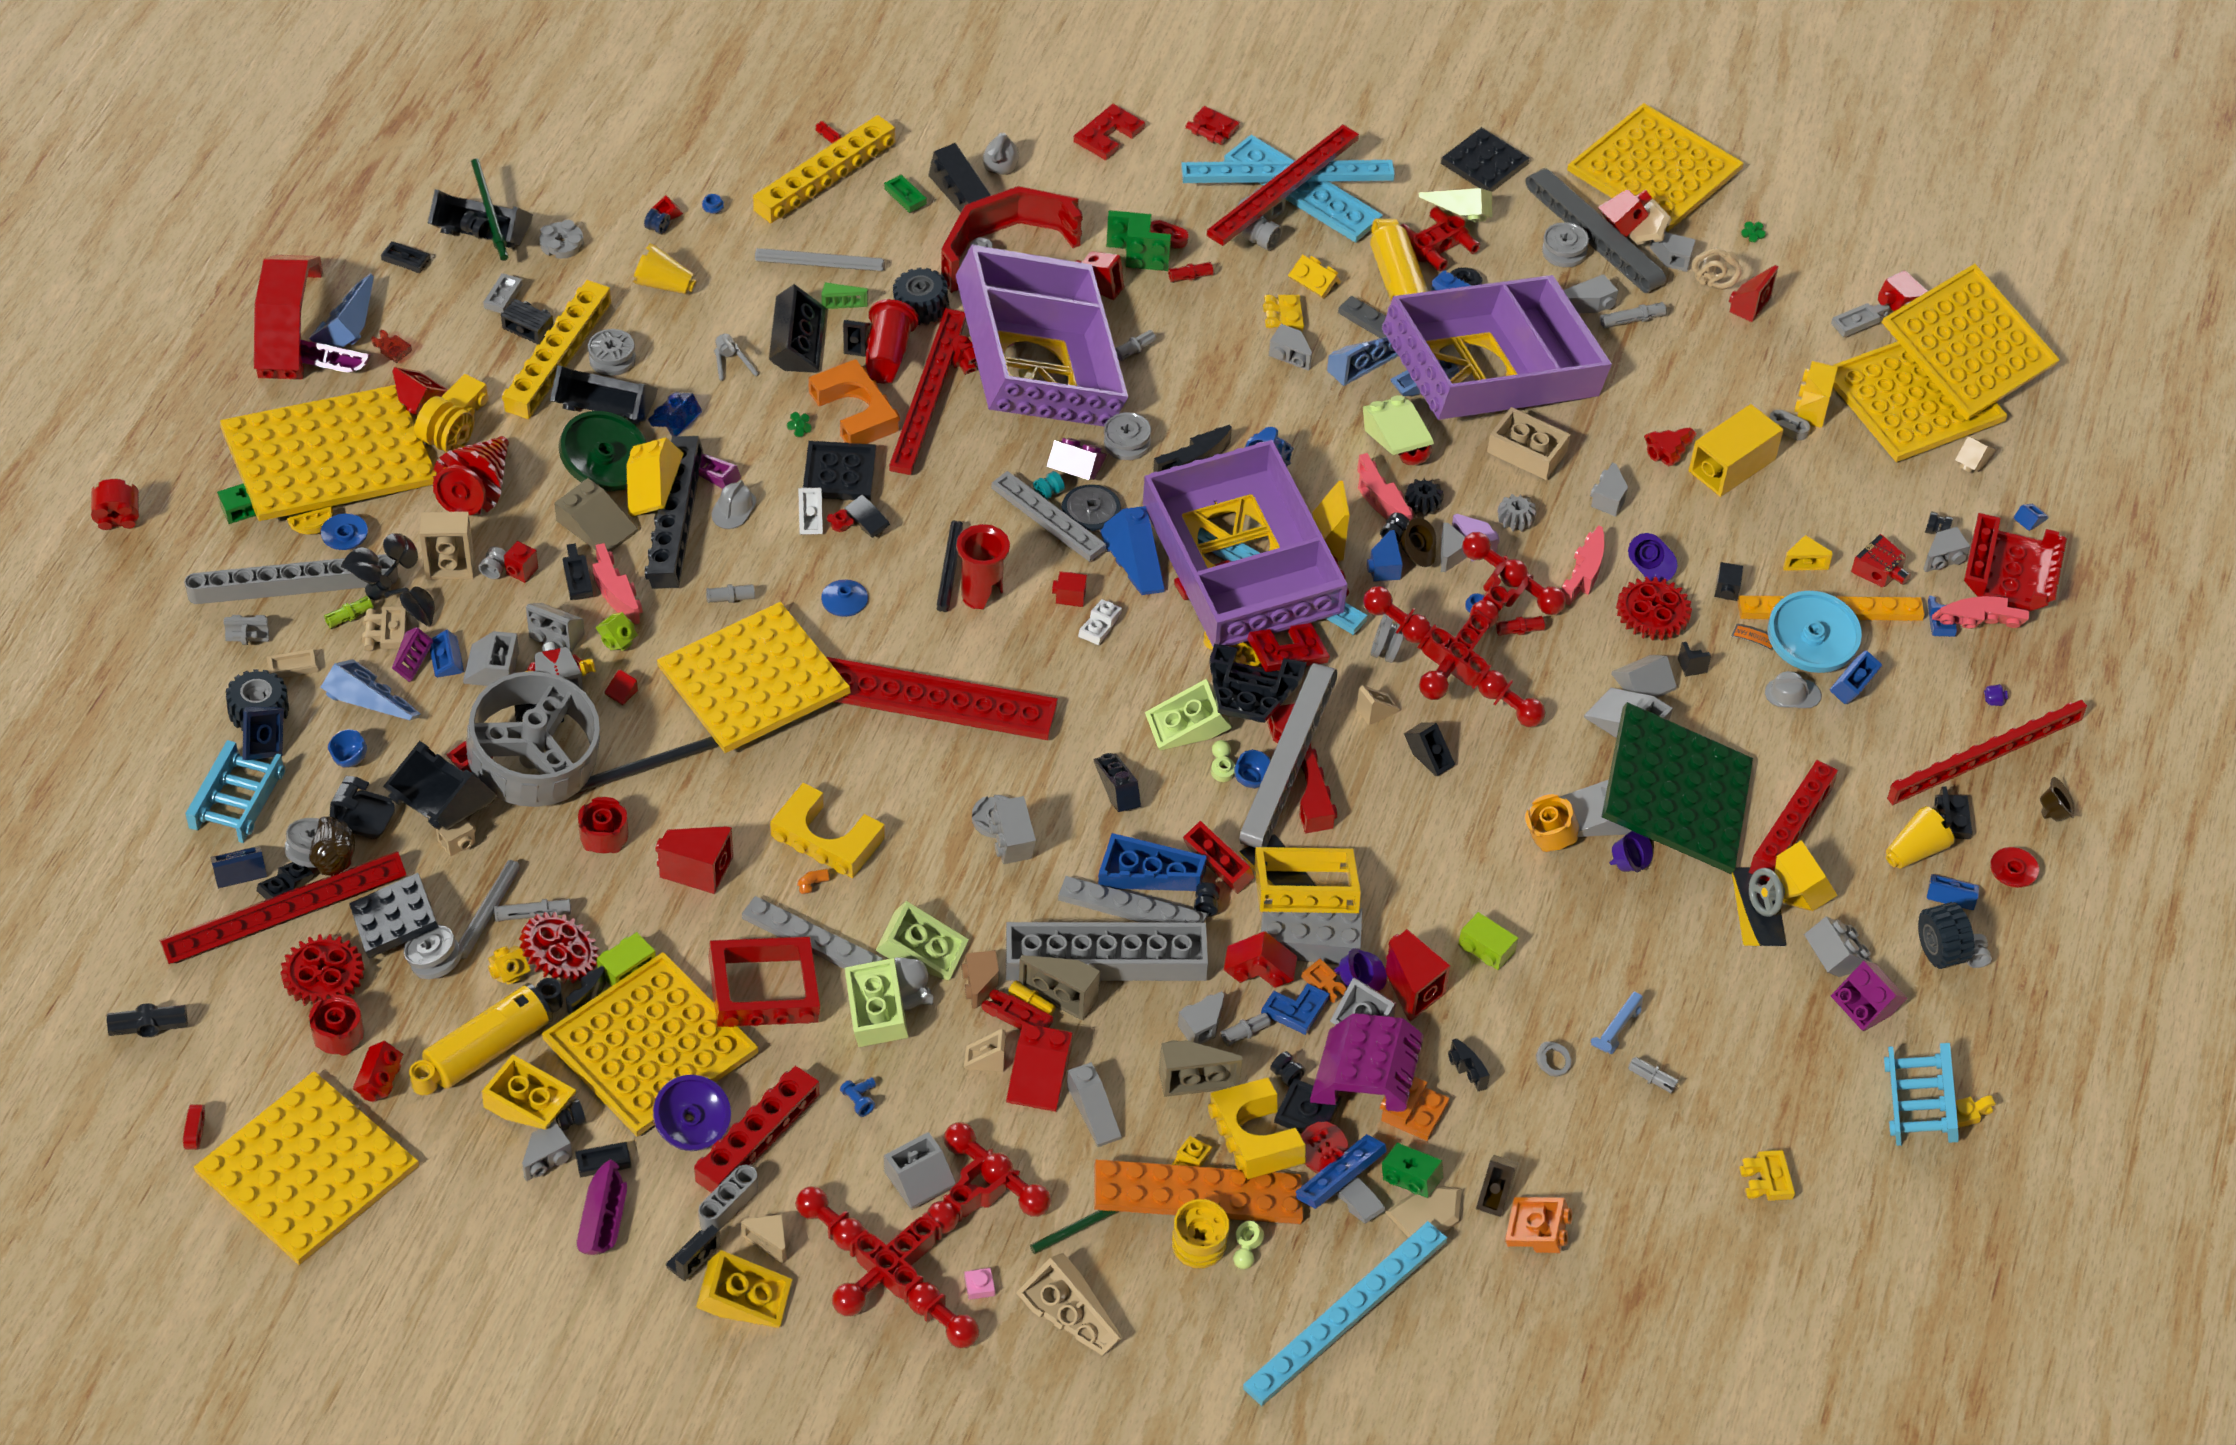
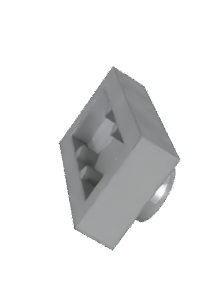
M502 273L484 300V309L498 313L504 312V309L506 310L509 304H511L523 286L522 279Z

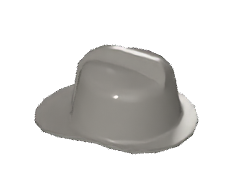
M739 480L738 483L726 485L722 489L720 498L712 510V520L721 528L733 529L742 525L756 504L755 496L744 485L742 480Z
M1782 672L1765 687L1767 700L1778 707L1812 708L1821 700L1819 688L1795 672Z

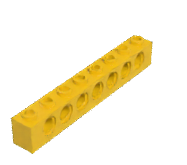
M879 115L874 116L753 195V210L772 224L808 199L813 198L817 193L831 186L840 178L845 177L848 173L860 167L869 159L877 156L886 148L891 147L895 143V127Z
M587 279L581 287H578L574 298L566 304L564 312L556 318L555 324L551 330L546 332L541 344L535 347L533 355L525 361L523 369L519 374L515 375L513 383L504 390L502 401H504L505 412L528 420L553 386L557 366L566 367L610 306V287Z

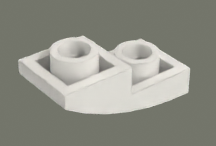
M1101 599L1091 610L1090 618L1079 629L1078 637L1100 645L1118 619L1122 608Z

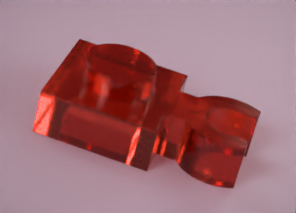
M385 330L379 331L381 339H377L374 336L371 337L373 346L380 348V353L395 363H398L412 352L411 344L397 335L391 338L388 337V333Z

